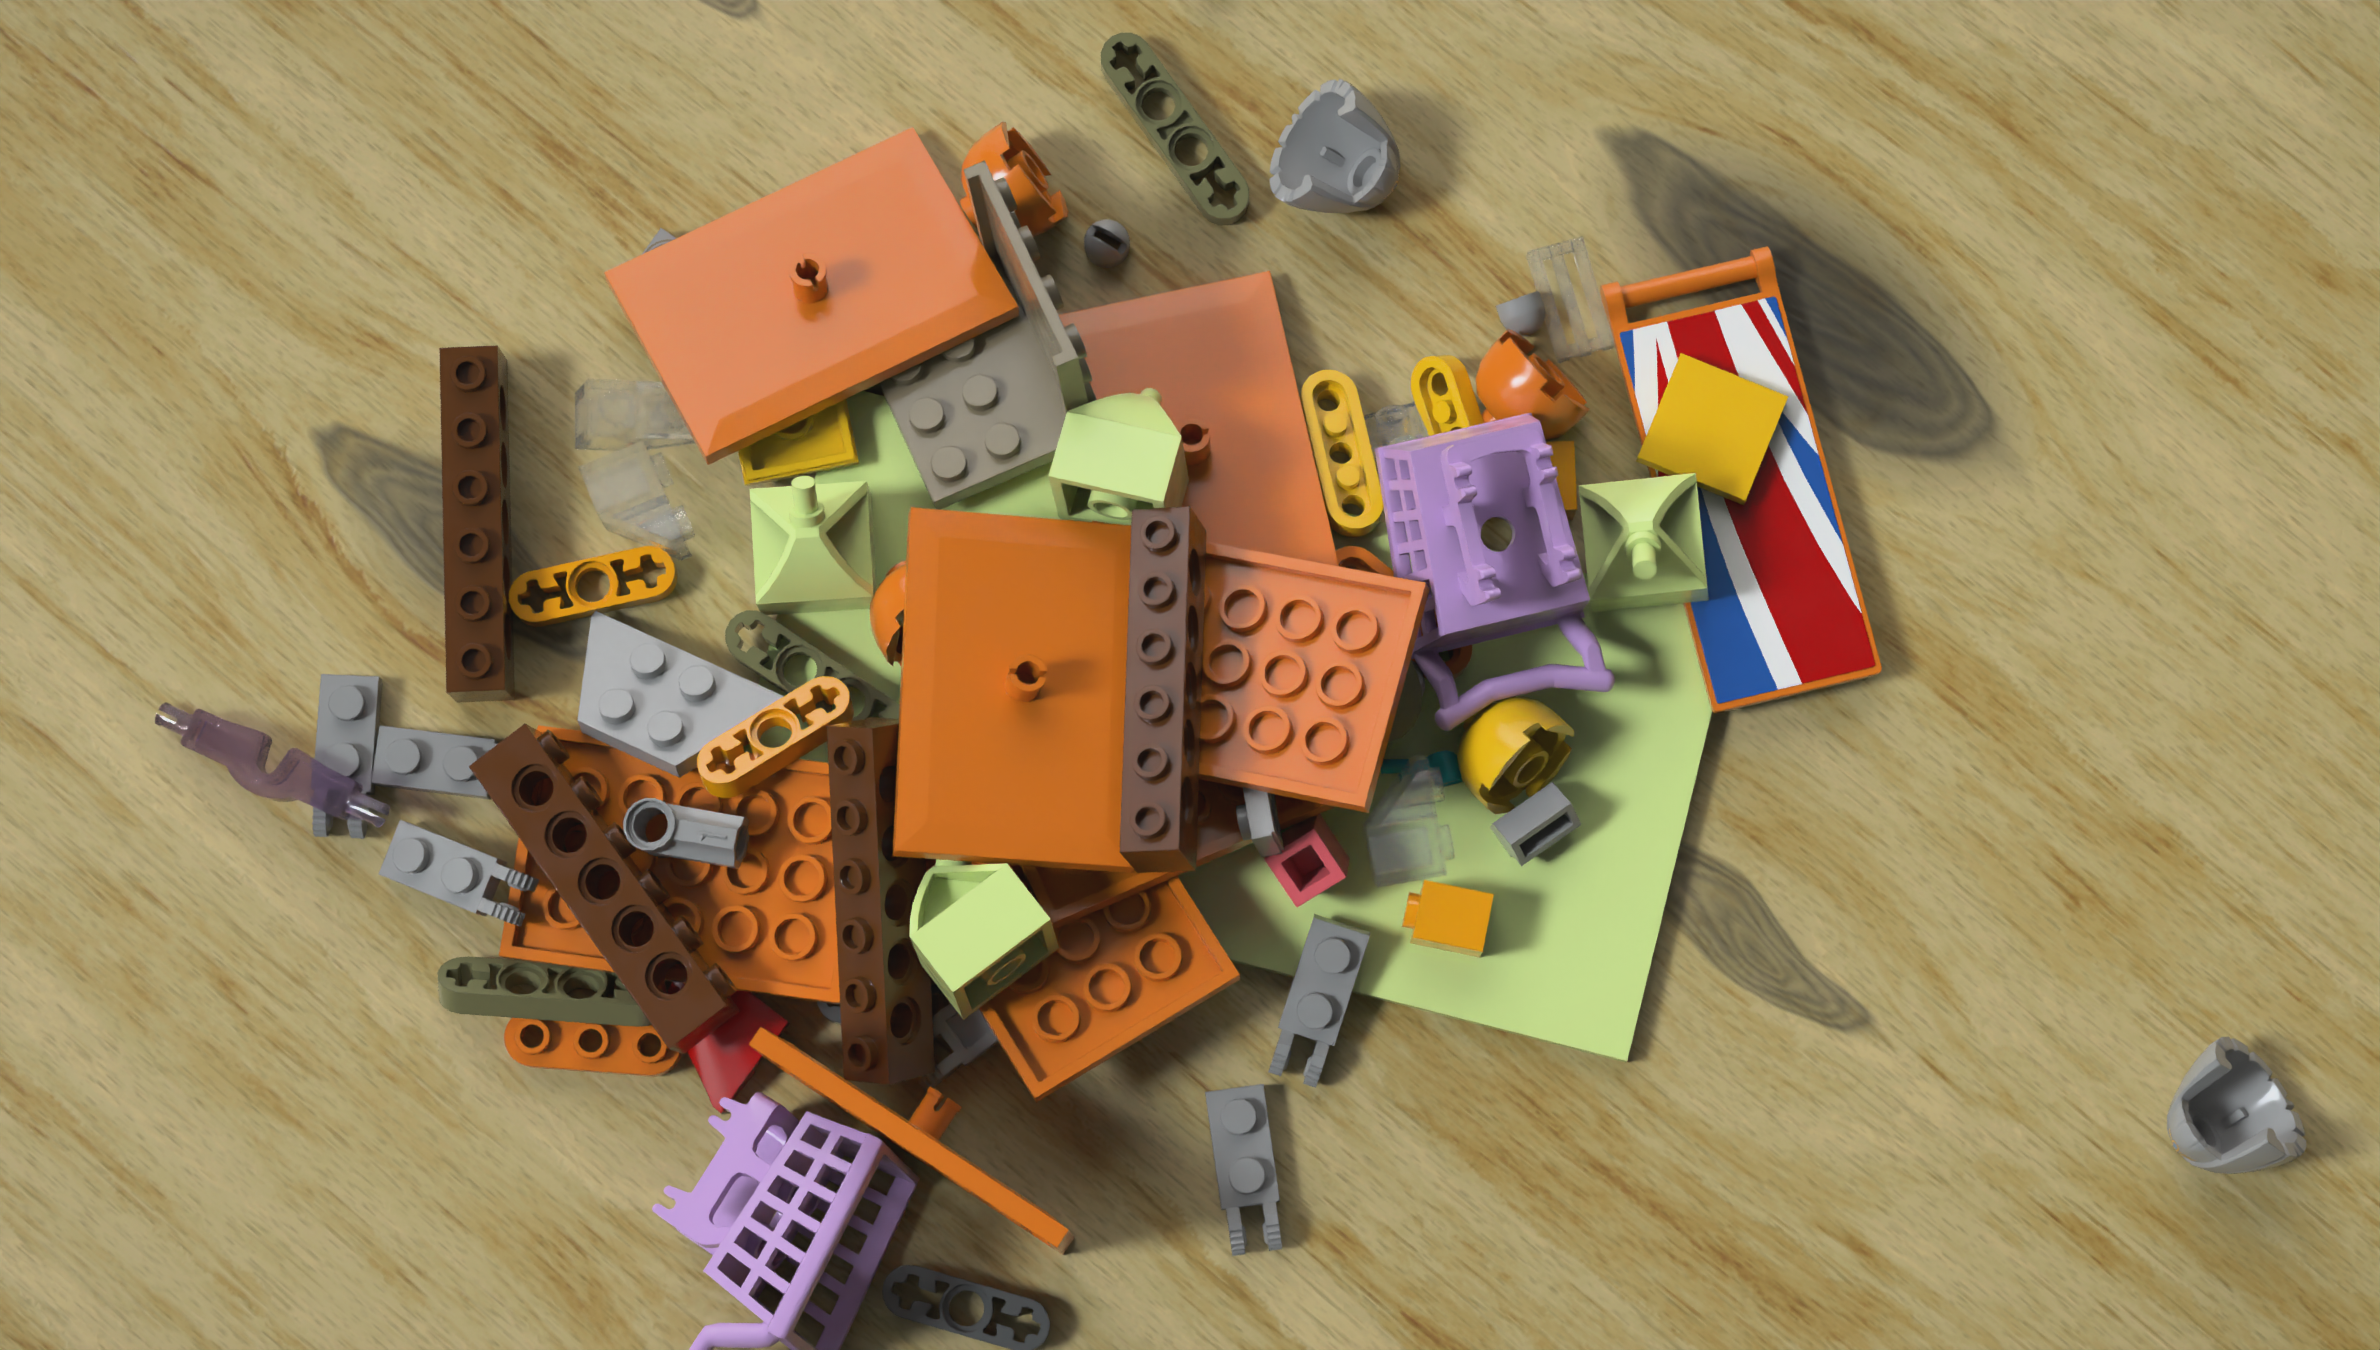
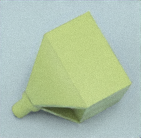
M1146 388L1140 394L1124 393L1104 397L1067 411L1048 475L1060 519L1131 525L1132 510L1182 507L1189 482L1182 436L1160 406L1162 398L1157 390Z
M1696 473L1578 485L1589 597L1593 612L1709 600Z
M800 476L792 480V486L750 489L755 595L759 611L766 615L870 609V603L877 590L872 496L867 481L815 484L814 478Z
M936 859L935 866L925 873L912 905L909 936L922 967L963 1020L1059 949L1050 917L1007 863L972 865V862Z

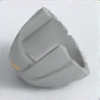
M1342 79L1325 82L1321 85L1320 92L1314 90L1298 107L1299 114L1292 115L1293 124L1287 125L1284 128L1278 141L1282 147L1275 148L1271 160L1270 173L1274 176L1269 179L1270 188L1275 197L1282 202L1304 210L1324 213H1350L1374 208L1393 192L1399 181L1400 154L1396 141L1383 117L1356 87Z
M2230 1037L2217 1039L2196 1059L2176 1091L2167 1114V1131L2176 1152L2181 1154L2183 1159L2191 1165L2214 1173H2250L2278 1167L2301 1156L2306 1149V1140L2303 1138L2305 1132L2299 1114L2291 1111L2294 1108V1104L2286 1099L2287 1092L2277 1078L2271 1079V1069L2255 1052L2249 1053L2248 1047L2234 1038L2230 1039Z

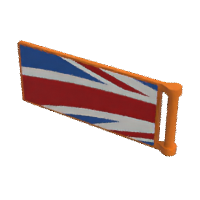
M1769 247L1750 250V256L1625 286H1620L1618 281L1600 285L1603 308L1611 328L1641 446L1681 353L1788 396L1744 505L1697 487L1709 600L1683 603L1711 710L1714 713H1721L1878 675L1882 670L1880 658L1778 287L1775 265ZM1754 278L1760 290V293L1633 323H1628L1626 308ZM1647 466L1650 478L1670 476Z

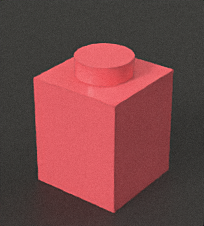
M1321 814L1297 823L1282 832L1284 845L1282 853L1264 858L1296 907L1345 879L1350 860Z

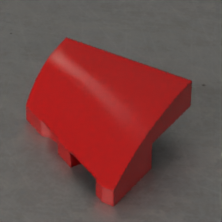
M673 981L667 992L669 994L677 993L686 983ZM737 990V992L730 996L740 1012L687 1051L712 1106L721 1114L725 1112V1109L720 1105V1099L726 1097L734 1100L755 1074L754 1069L764 1058L749 1045L759 1028L762 1027L780 1037L790 1025L787 1020L751 992Z

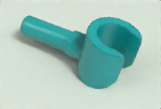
M1448 750L1439 751L1427 757H1419L1418 759H1383L1381 774L1424 773L1431 771L1435 788L1463 782L1458 767L1457 755Z

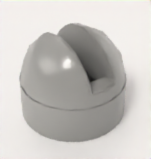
M1110 219L1100 220L1092 224L1084 237V249L1088 259L1093 264L1102 268H1112L1121 264L1128 256L1130 250V239L1125 227L1119 222ZM1100 231L1120 242L1121 245L1116 250L1106 242L1094 237V235Z
M1539 291L1495 306L1500 321L1506 330H1513L1521 336H1529L1540 329L1545 318L1544 304Z

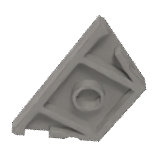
M595 611L591 616L577 719L581 732L680 778L697 768L698 754L708 742L784 697L598 611Z

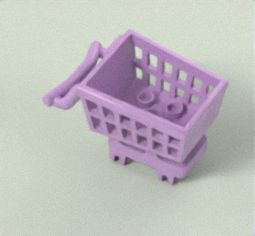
M1526 413L1375 448L1394 577L1425 582L1430 589L1421 620L1423 636L1421 637L1419 627L1411 659H1415L1419 669L1432 685L1439 699L1440 709L1435 713L1437 725L1442 730L1449 731L1492 702L1548 688L1609 692L1614 686L1615 677L1613 672L1605 667L1602 650L1597 638L1581 619L1585 618L1583 609L1590 601V597L1556 480L1558 476L1557 467H1553L1550 456L1553 455L1552 446L1546 444L1540 421L1534 418L1532 413ZM1492 517L1504 519L1512 530V539L1509 546L1500 552L1488 549L1481 539L1482 526ZM1558 624L1563 635L1582 656L1585 667L1547 664L1485 679L1458 697L1453 674L1438 653Z
M756 1092L747 1104L723 1097L719 1103L725 1110L731 1113V1117L729 1120L723 1121L719 1117L711 1115L708 1119V1122L725 1137V1140L691 1193L670 1185L666 1186L664 1193L672 1200H675L674 1208L667 1209L660 1204H655L652 1210L663 1220L674 1226L685 1237L713 1255L703 1271L763 1320V1322L706 1325L689 1350H712L714 1347L764 1348L770 1347L779 1341L791 1350H840L920 1178L881 1139L869 1133L860 1132L807 1111L799 1121L784 1106L761 1092ZM844 1156H847V1157L852 1158V1159H854V1160H853V1162H852V1164H851V1163H849V1162L843 1160L842 1158H843ZM876 1169L895 1177L887 1196L868 1187ZM828 1181L840 1186L837 1193L825 1187ZM862 1197L881 1206L873 1225L853 1215ZM816 1208L826 1213L821 1223L810 1217ZM847 1225L868 1236L859 1255L839 1243ZM798 1232L812 1240L806 1253L791 1244ZM832 1254L854 1265L845 1285L824 1272ZM784 1259L798 1268L790 1283L774 1272ZM818 1282L839 1295L831 1315L809 1300ZM767 1283L784 1295L775 1313L758 1300ZM803 1310L825 1326L816 1347L794 1330Z

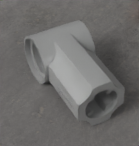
M644 798L635 802L627 810L623 820V830L627 840L634 847L658 858L673 857L739 869L743 858L746 856L750 837L748 832L749 819L746 817L668 804L656 798ZM665 814L668 821L665 835L658 841L648 842L646 837L648 822L656 815Z

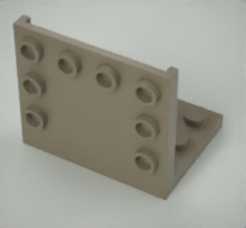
M985 161L963 169L980 241L1019 306V316L878 383L935 508L939 510L1052 462L1067 411L1096 400L1089 383L1092 381V376L1084 359L1087 357V352L1080 334L1074 324L1066 327L1063 326L1056 311L1064 307L1058 288L1050 274L1040 278L1033 261L1041 258L1035 240L1027 225L1020 226L1015 214L1017 205L1006 179L1001 177L994 180Z

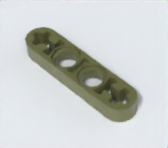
M1131 32L1111 36L1104 43L1101 51V71L1106 81L1201 214L1209 222L1217 225H1231L1238 222L1246 214L1249 206V187L1244 177L1148 43L1140 36ZM1121 49L1127 55L1135 52L1139 54L1136 58V68L1144 81L1151 73L1157 76L1143 82L1134 94L1128 92V90L1135 88V79L1129 70L1125 67L1117 70L1113 68L1116 64L1115 52ZM1155 92L1168 94L1175 103L1174 112L1164 120L1149 118L1142 109L1143 101L1148 95ZM1186 138L1201 140L1208 150L1206 159L1196 166L1182 164L1174 153L1177 144L1181 140ZM1217 163L1222 167V169L1214 171V178L1224 191H1228L1233 187L1237 190L1234 195L1235 207L1229 210L1223 204L1215 207L1210 204L1214 199V191L1206 178L1198 186L1193 182V180L1206 176Z
M746 610L730 620L725 631V641L730 653L738 662L784 693L789 694L800 687L790 684L785 679L784 667L786 662L796 655H806L811 657L817 665L815 678L822 676L837 678L846 687L856 688L864 695L865 706L862 712L854 717L852 721L872 718L877 703L886 707V709L878 714L879 718L899 719L900 704L768 615L757 610ZM758 624L764 626L761 633L763 638L777 650L781 639L790 642L777 654L772 670L763 667L771 658L758 647L752 646L747 652L740 650L744 642L738 633L743 627L753 630ZM824 700L815 705L816 709L822 708L826 713L833 711L832 705L827 704Z
M469 956L448 960L441 965L437 972L439 1002L445 1009L454 1013L635 1027L651 1025L616 973L522 960ZM529 984L538 988L532 993L520 995L508 991L513 986ZM491 985H496L497 989H491ZM584 988L596 992L592 997L576 999L567 995L572 990ZM608 994H614V998H608Z

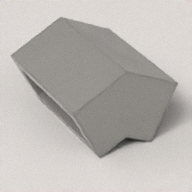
M1551 782L1492 823L1490 828L1510 857H1514L1523 866L1578 828L1581 823L1571 802Z

